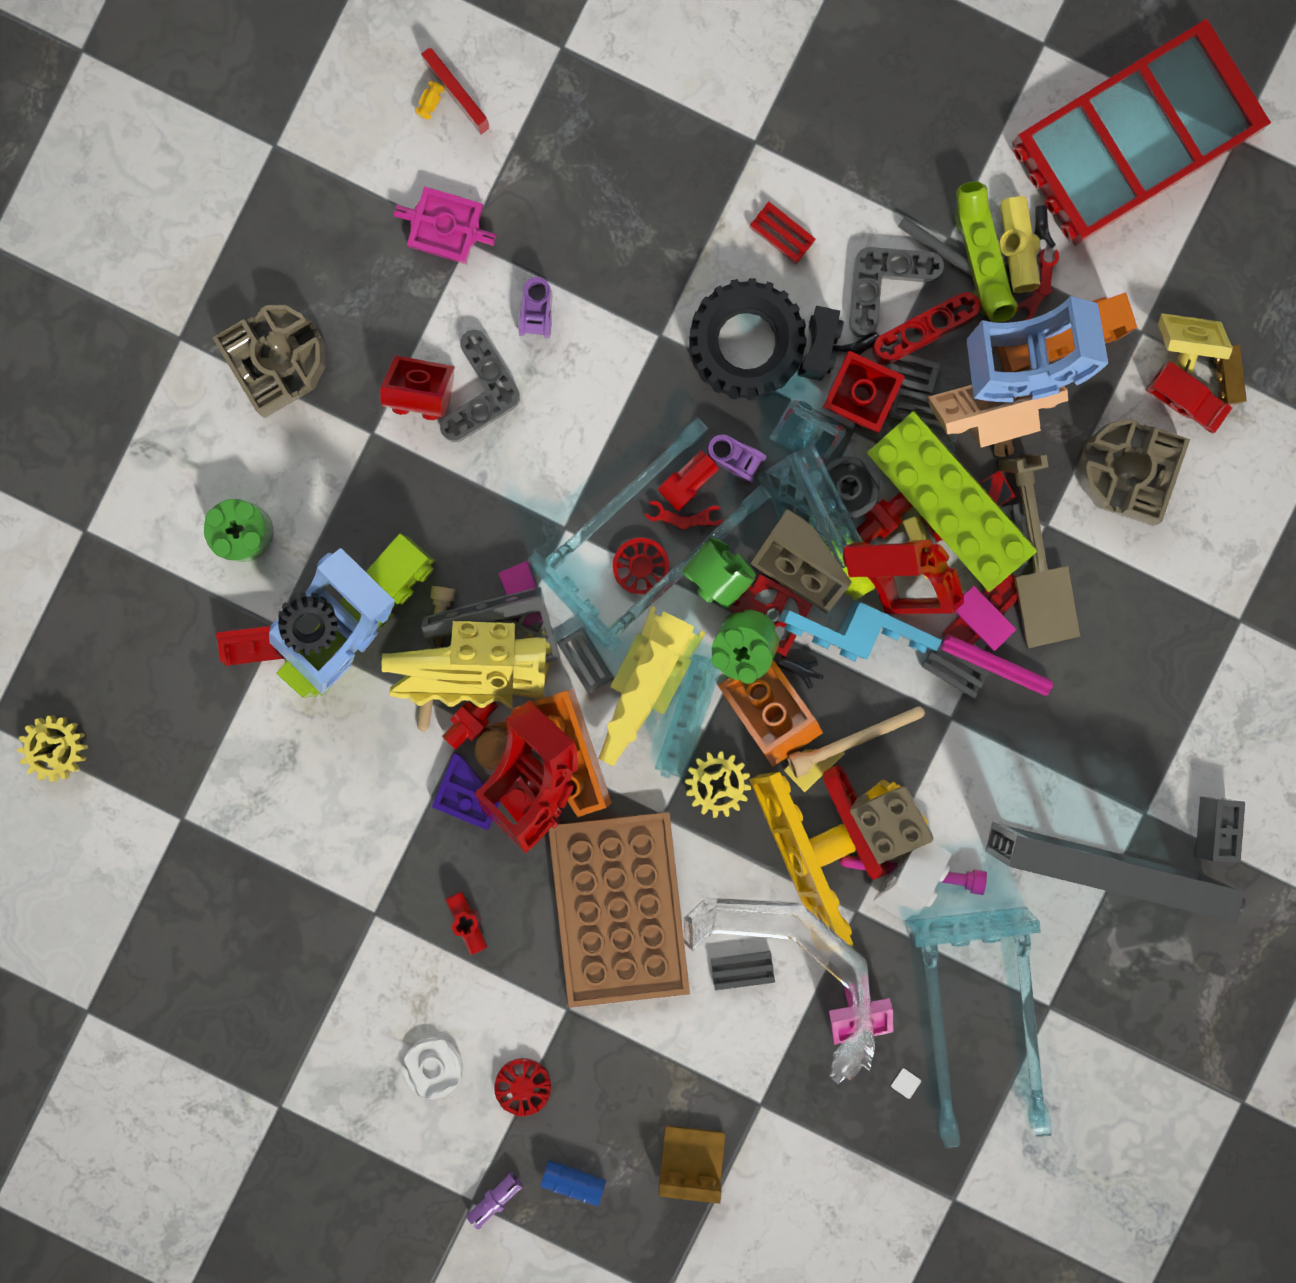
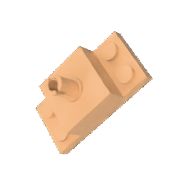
M1031 368L1026 369V370H1022V371H1018V372L1030 371ZM972 385L929 396L928 399L931 410L947 434H959L969 430L980 447L994 444L995 455L1006 457L1005 449H1007L1008 455L1014 452L1013 438L1041 431L1038 409L1052 408L1059 403L1068 401V391L1065 386L1059 388L1060 393L1033 400L1032 395L1013 397L1014 402H993L974 399Z

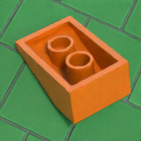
M774 660L769 670L753 683L746 684L729 677L717 685L772 767L823 733L817 720Z

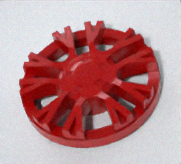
M634 538L622 544L615 553L613 573L616 581L626 591L639 595L649 594L659 589L666 581L669 573V559L663 547L657 542L648 538ZM638 543H643V554H638ZM630 545L635 550L633 557H628L623 552ZM649 545H653L658 549L657 553L652 557L646 554ZM663 556V562L653 565L652 559ZM619 557L630 560L629 565L619 563ZM628 568L630 573L621 579L618 569ZM653 568H665L662 578L654 575ZM650 574L657 582L655 586H652L646 578ZM633 575L636 579L629 587L626 585V582ZM641 578L646 581L647 589L645 590L636 589L637 581Z
M517 1058L506 1063L498 1072L494 1084L495 1096L503 1110L518 1117L534 1115V1113L539 1112L546 1105L550 1097L551 1079L547 1070L537 1061L529 1058ZM523 1064V1074H516L513 1066ZM530 1065L535 1067L531 1076L526 1074ZM507 1071L514 1079H509L504 1072ZM541 1072L545 1081L535 1083L533 1078ZM500 1081L508 1083L510 1088L500 1090ZM535 1088H544L546 1093L534 1090ZM511 1092L512 1097L504 1101L502 1097ZM537 1096L542 1101L535 1106L531 1101V1097ZM513 1100H518L520 1103L519 1109L511 1107L510 1103ZM524 1100H528L529 1109L524 1110Z

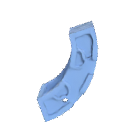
M1070 296L1054 310L1033 319L1011 323H996L982 320L966 339L974 399L984 401L1014 402L1013 397L1032 395L1033 400L1055 395L1060 393V387L1072 382L1079 385L1093 377L1108 364L1098 303ZM1072 328L1075 350L1063 359L1049 365L1046 339ZM1028 345L1030 371L998 372L994 370L991 346Z
M341 548L334 554L327 553L320 559L317 564L315 577L305 592L307 597H311V593L317 594L319 599L323 596L327 603L332 605L337 618L338 631L347 639L338 652L317 671L300 653L294 652L292 646L288 648L285 645L279 632V619L271 625V631H269L270 644L321 694L331 687L352 666L350 663L354 659V653L357 650L360 652L366 650L378 634L376 631L379 627L378 622H386L395 602ZM329 584L361 614L359 622L325 590ZM303 614V615H301L300 617H298V619L296 620L295 625L301 620V618H302L305 614Z

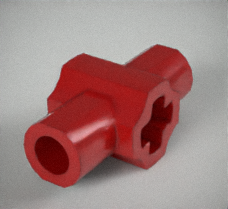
M901 492L897 493L888 502L882 499L863 515L866 520L853 531L862 542L868 544L879 535L884 539L903 523L900 517L910 510L913 505Z
M493 701L484 708H480L474 703L471 705L467 702L450 719L453 725L441 737L455 750L467 738L473 741L490 723L487 718L496 710L498 705Z
M463 891L446 898L445 901L454 918V922L451 925L454 935L462 936L470 955L486 949L488 945L479 928L482 919L478 910H471ZM463 916L466 917V920L471 918L473 921L469 930L467 926L462 927L460 925Z

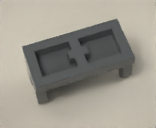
M1200 796L1195 857L1213 862L1241 863L1245 814L1244 801Z

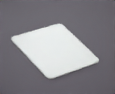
M903 1068L891 1087L910 1099L921 1083V1080Z

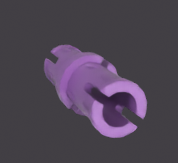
M510 1172L493 1190L489 1189L484 1195L485 1198L471 1212L467 1213L468 1221L471 1224L474 1221L476 1222L474 1224L476 1229H480L497 1211L501 1212L505 1208V1203L524 1187L519 1178L514 1179L516 1177L514 1173Z

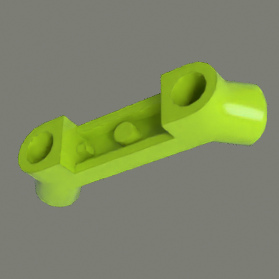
M979 181L967 182L957 188L956 191L957 207L954 216L958 233L962 234L976 288L974 295L980 302L979 311L984 316H987L991 322L1003 323L1015 316L1018 305L1011 294L989 209L988 188Z

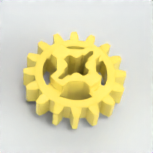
M55 715L47 716L46 721L43 718L35 719L36 727L33 725L25 727V730L29 733L28 736H19V740L25 743L24 747L17 749V752L25 754V758L20 761V764L28 763L30 765L27 771L28 774L38 772L37 780H45L48 777L50 782L58 781L59 776L62 779L70 778L69 771L77 772L80 770L76 762L86 760V757L80 754L81 750L88 748V745L80 744V739L85 734L75 733L78 726L77 723H71L67 726V717H60L57 720ZM52 728L60 730L66 736L57 735L56 730H52ZM61 743V745L57 746L56 749L52 751V753L44 754V752L48 751L49 748L53 746V744ZM39 761L47 762L49 767H53V769L44 766Z
M719 751L717 758H713L711 753L707 752L706 761L703 762L700 758H697L698 768L689 767L688 769L693 778L685 779L686 784L692 785V788L686 791L687 796H695L691 804L693 807L701 804V813L703 815L710 809L712 810L713 818H717L719 811H723L725 816L728 817L729 808L733 807L739 811L740 807L737 802L739 800L747 802L748 800L743 791L751 790V785L744 783V780L748 779L750 774L741 773L740 770L743 769L744 763L740 762L735 765L733 763L735 760L733 754L728 759H724L723 751ZM722 764L717 771L710 773L704 771L710 765ZM732 770L737 775L738 788L730 783L729 776ZM723 775L722 782L726 787L724 790L719 788L713 793V785L710 781L712 779L718 780ZM698 780L705 784L707 789L704 799L698 791ZM725 796L732 798L726 803L714 804L718 798Z

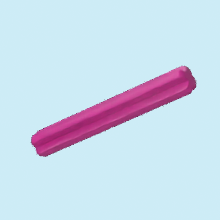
M946 634L941 642L940 648L943 651L1044 696H1047L1053 687V682L1050 679L952 635Z

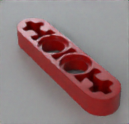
M970 292L960 293L887 331L876 339L872 347L874 359L881 364H891L971 322L980 310L979 299ZM962 303L964 305L970 304L969 314L966 310L957 313L954 318L953 312L957 311ZM936 314L944 316L947 320V326L942 329L934 327L931 317ZM909 328L917 329L921 334V340L918 342L909 341L905 336V331ZM897 339L899 340L900 344L893 348L891 355L887 351L883 353L880 351L883 343L886 346H890Z
M839 765L823 772L824 783L868 875L873 880L888 875L890 873L888 861L878 864L850 812L857 796L845 771Z

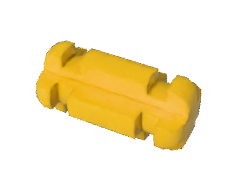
M434 81L428 82L429 89L425 88L418 102L419 108L415 107V113L426 120L431 119L430 112L434 113L442 98L439 96L440 93L444 94L445 92L444 87Z

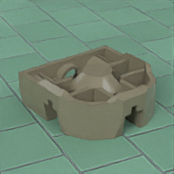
M266 305L260 309L261 311L257 313V316L243 319L212 337L254 409L263 418L270 416L314 390L326 368V342L317 327L310 319L287 305ZM266 319L272 331L269 332L270 335L259 338L253 327ZM311 328L315 337L300 346L295 337ZM265 345L270 348L269 358L262 357V350ZM250 357L252 364L265 375L255 380L243 360ZM297 371L305 386L300 391L292 393L283 377Z
M1132 419L1111 422L1103 426L1084 443L1077 463L1082 490L1100 509L1151 526L1158 525L1163 521L1190 439L1156 427L1141 425L1138 421ZM1135 430L1145 433L1141 447H1134L1130 444ZM1090 448L1108 453L1103 465L1086 460ZM1123 449L1122 457L1114 459L1113 454ZM1158 464L1163 467L1158 474L1155 488L1147 486L1156 475ZM1132 477L1138 480L1132 486H1128L1125 480H1129ZM1115 488L1126 491L1120 508L1109 505Z

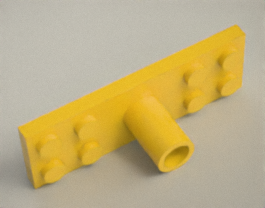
M780 772L759 774L749 779L819 945L835 949H845L853 945L850 937L852 935L851 927L846 919L842 918L838 909L840 906L839 899L835 892L830 890L821 867L855 851L856 848L845 825H837L808 839L801 822L803 821L802 812L793 803L789 794L791 787L788 780Z

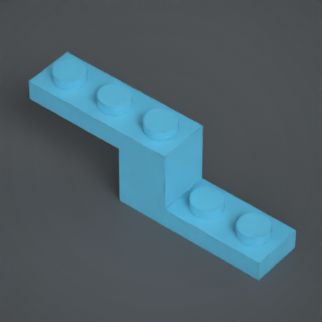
M852 601L838 633L790 610L783 609L778 620L786 624L784 630L800 637L803 632L813 636L812 643L826 649L833 645L841 649L839 655L856 662L858 657L868 659L881 628H883L881 634L898 641L899 637L905 638L910 641L909 647L925 653L927 649L937 651L942 641L937 637L856 601Z

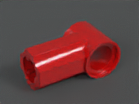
M701 450L679 472H674L657 490L679 512L696 496V491L719 470V467Z

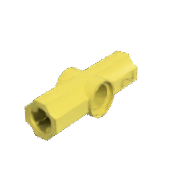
M1027 197L1006 198L999 205L1004 231L999 241L1000 251L1008 257L1013 292L1019 294L1032 292L1039 289L1040 285L1036 260L1040 250V240L1036 234H1032Z

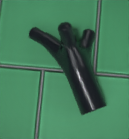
M1036 206L1034 234L1039 237V240H1045L1050 248H1053L1056 244L1048 228L1047 206Z
M874 332L850 344L833 345L832 350L838 352L852 351L861 355L873 347L879 335L877 332Z
M785 656L781 657L778 667L798 675L804 680L809 689L813 687L810 677L820 680L824 678L823 674L811 669L819 665L817 660L801 663Z

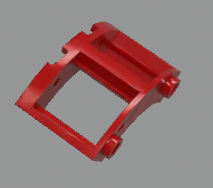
M911 540L903 544L876 545L854 542L843 547V563L847 567L848 576L868 577L879 593V600L883 605L885 614H953L965 603L957 571L955 568H949L946 562L949 560L948 553L940 544H932V540ZM923 574L929 579L937 594V597L900 598L894 576H919Z
M530 700L505 719L508 739L504 755L491 777L474 793L482 810L524 853H527L552 827L554 823L550 819L558 807H565L574 787L570 782L572 773L577 771L578 755L574 741ZM532 748L543 758L544 765L530 753ZM522 772L539 789V793L525 815L513 825L495 804L506 794Z

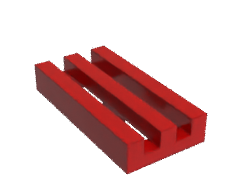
M769 201L749 225L750 229L796 265L816 240V238ZM770 213L782 224H784L796 235H798L801 239H803L806 243L802 244L799 240H797L779 224H777L770 217H768L767 214ZM763 221L797 248L799 252L795 254L759 224Z

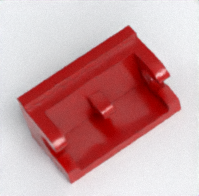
M271 626L216 633L220 661L225 663V666L286 658L270 644L269 631H271Z

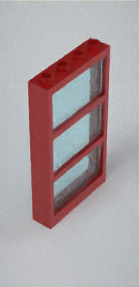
M1206 18L1017 135L1012 144L1016 159L1020 163L1024 162L1030 172L1029 179L1036 189L1040 188L1046 199L1044 201L1048 211L1052 215L1056 214L1061 222L1060 228L1063 235L1068 241L1072 240L1076 246L1257 135L1270 125L1271 121Z

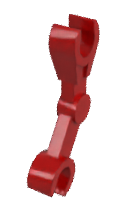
M1045 248L1037 256V263L1041 267L1039 289L1031 297L1018 304L1017 312L1019 309H1025L1028 313V317L1025 320L1033 318L1040 302L1052 291L1053 266L1059 260L1057 250L1053 252L1051 263L1046 262L1043 258Z
M650 501L649 504L657 506L660 513L656 517L644 514L649 521L662 520L677 526L680 530H686L689 527L698 525L718 526L723 522V519L716 522L709 519L711 511L721 509L718 506H711L696 515L686 517L664 510L658 501Z

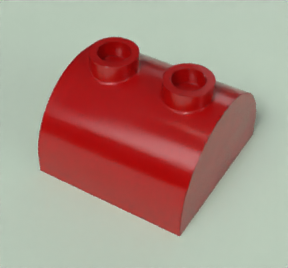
M848 351L822 408L879 433L905 376L852 351Z
M395 355L381 385V405L392 408V411L399 415H405L411 411L421 413L422 417L427 420H437L439 417H444L450 402L455 366Z

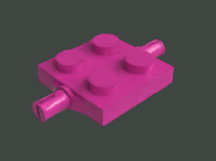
M424 186L421 199L414 209L397 204L396 210H394V217L408 220L411 223V232L407 242L409 248L466 265L471 248L476 241L494 246V240L497 237L496 233L480 229L479 221L484 208L482 203Z

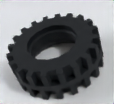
M749 278L745 282H739L738 279L731 280L729 285L724 287L719 285L709 297L705 296L701 301L700 307L694 313L689 335V352H691L692 364L700 373L704 383L710 384L714 388L713 391L718 394L721 392L729 395L730 399L747 398V401H751L757 397L772 395L774 391L779 388L782 389L791 377L794 376L803 359L807 344L805 320L801 319L799 314L800 308L797 303L793 304L788 298L789 294L785 290L780 292L773 287L774 284L767 281L766 284L756 282V278ZM750 313L760 316L769 323L774 332L775 347L773 354L766 363L757 368L743 369L733 366L724 358L720 351L718 340L720 330L729 319L738 314Z

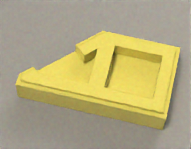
M804 749L802 752L810 753L817 749ZM841 752L813 764V768L808 770L809 773L799 778L794 776L789 764L783 770L806 792L823 775V772L831 768L845 753Z

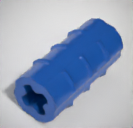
M549 1160L540 1187L598 1207L606 1179Z

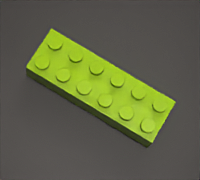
M913 411L867 452L870 458L988 592L993 590L1038 552V549L917 412Z
M400 533L369 567L366 573L395 600L393 610L399 603L403 605L410 599L414 593L411 588L418 581L424 582L434 571L432 565L435 560L411 538ZM343 597L339 603L359 622L361 614ZM391 612L386 622L381 623L379 621L378 626L383 628L392 619L394 614ZM320 624L315 628V630L312 633H314L319 628ZM335 631V640L329 641L330 647L325 649L322 646L320 653L316 654L315 650H310V655H304L303 650H300L299 653L319 671L347 641L339 631ZM288 660L276 672L283 681L303 698L323 696L331 688L329 687L321 694Z

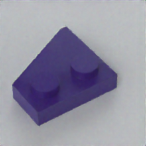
M455 752L432 808L486 830H489L493 821L482 810L474 795L485 783L463 757ZM500 800L495 804L497 808L500 804Z

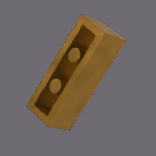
M1240 344L1232 345L1233 349L1229 359L1213 357L1214 363L1217 364L1216 381L1219 383L1220 388L1218 398L1229 405L1241 404L1247 401Z

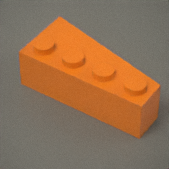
M1126 292L1108 299L1107 297H1102L1092 301L1098 303L1105 344L1121 339L1138 328ZM1072 328L1046 339L1049 362L1066 357L1075 350ZM1027 344L996 346L1005 372H1018L1031 368Z
M574 688L533 701L532 703L575 743L578 755L577 771L572 773L570 782L574 787L568 803L576 816L580 817L607 808L612 804ZM521 706L512 708L510 710L513 713L516 709L520 708Z

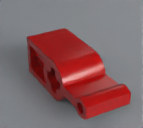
M1171 361L1162 365L1145 389L1171 409L1186 418L1194 420L1212 434L1216 433L1232 410L1229 404L1211 394L1207 386Z

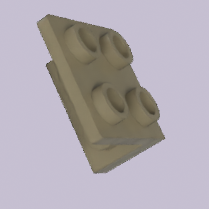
M905 785L871 800L868 794L856 799L850 809L878 864L931 843L934 839Z

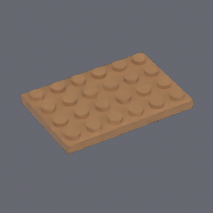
M669 811L560 823L554 829L551 827L549 829L569 1008L690 994Z

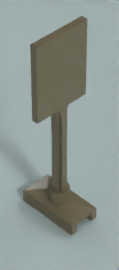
M1026 453L1021 454L1020 459L1003 458L997 461L999 471L1015 473L1016 484L1020 487L1028 539L1038 549V552L1032 556L1034 571L1014 577L1026 648H1033L1080 637L1069 567L1065 565L1048 569L1033 484L1035 483L1034 471L1049 467L1047 455Z

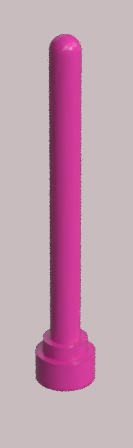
M846 855L839 860L840 865L843 867L866 871L860 857ZM888 862L890 873L897 868L899 863ZM976 869L973 872L967 871L966 874L948 872L941 883L964 886L965 890H970L971 894L984 895L987 872Z

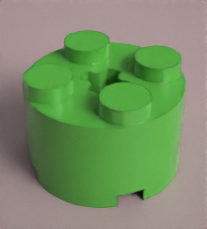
M228 499L218 503L206 513L204 537L209 548L217 556L237 562H249L261 557L269 543H271L273 525L268 514L259 506L241 499ZM237 525L243 526L244 530L239 532V536L234 534Z
M711 537L682 569V573L700 587L697 592L704 600L709 603L716 600L723 608L729 609L753 583L756 574L740 554L737 553L734 556L727 551L730 547L718 538Z
M745 610L741 613L735 614L734 612L729 614L723 620L712 644L711 661L713 666L726 676L746 684L753 683L756 679L762 677L769 670L779 646V635L777 636L773 621L763 613L755 610Z

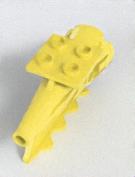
M652 605L648 611L641 634L637 633L610 686L622 694L617 702L612 720L607 725L608 732L598 759L611 766H615L629 743L636 740V733L644 724L652 709L665 714L692 661L689 658L706 635L703 631H700L698 635L692 633L695 628L694 626L664 611L661 616L654 614L657 608Z
M453 621L452 639L449 647L383 653L382 672L407 675L390 687L389 695L410 699L417 706H422L428 701L435 699L441 700L448 707H453L462 700L473 702L480 708H484L493 701H497L512 709L513 695L536 699L544 698L546 638L534 637L515 640V623Z

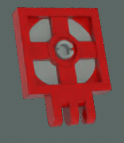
M760 574L754 586H749L728 610L735 612V614L745 610H755L769 617L775 625L777 636L779 635V646L776 652L786 657L797 635L784 630L786 624L778 621L783 609L790 610L806 618L813 605L784 586Z

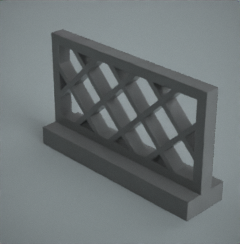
M541 586L423 616L421 628L424 637L427 638L430 649L438 648L435 638L445 635L452 638L453 621L497 623L506 620L510 623H515V634L521 628L534 635L532 638H546L552 653L546 654L545 663L560 659V653ZM540 611L543 621L537 630L522 623L527 614ZM544 627H545V630H546L547 635L541 633V632L543 631Z

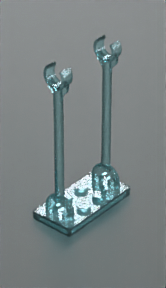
M696 418L689 424L668 449L565 544L556 549L545 560L537 551L527 559L529 567L610 653L616 650L622 643L617 637L684 575L682 569L711 537L722 540L748 515L753 514L771 496L762 485H759L739 504V508L609 628L597 617L600 613L599 609L589 599L583 602L577 595L579 588L568 576L562 579L555 572L580 545L684 449H689L706 433L708 428L699 418Z
M1027 907L905 920L907 934L916 947H921L925 962L941 1116L938 1117L940 1139H944V1147L960 1146V1136L952 1107L937 967L938 945L951 943L952 946L960 947L969 945L970 941L973 940L995 943L1001 941V937L1012 936L1017 954L1032 1105H1029L1028 1110L1030 1127L1035 1129L1036 1137L1051 1136L1050 1115L1046 1104H1044L1029 953L1031 951L1030 934L1041 933L1039 919Z

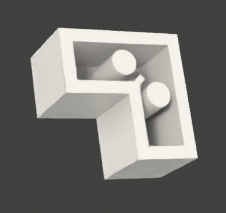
M934 842L903 854L897 868L884 878L873 902L902 921H905L913 914L917 916L924 906L930 907L936 899L938 891L935 888L938 882H942L948 874L950 866L947 863L952 854Z

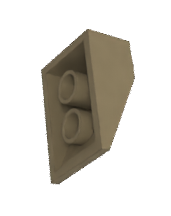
M788 509L751 562V565L825 614H828L852 583L815 528L801 516L794 514Z

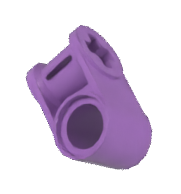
M532 277L524 284L522 308L519 317V336L538 334L550 339L553 296L550 285L541 277ZM542 286L546 289L543 299L533 300L530 297L533 287Z
M724 434L715 436L709 442L706 449L707 455L715 464L750 484H753L755 480L753 476L761 461H765L767 458L760 451ZM724 442L729 448L728 456L723 458L717 457L713 452L714 443ZM751 459L747 469L745 470L744 468L748 460Z

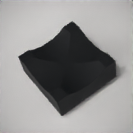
M816 305L814 315H811L808 326L811 333L810 351L800 365L798 376L822 381L826 373L830 374L831 370L834 369L837 351L832 350L833 344H837L838 339H840L844 321L839 320L840 310Z

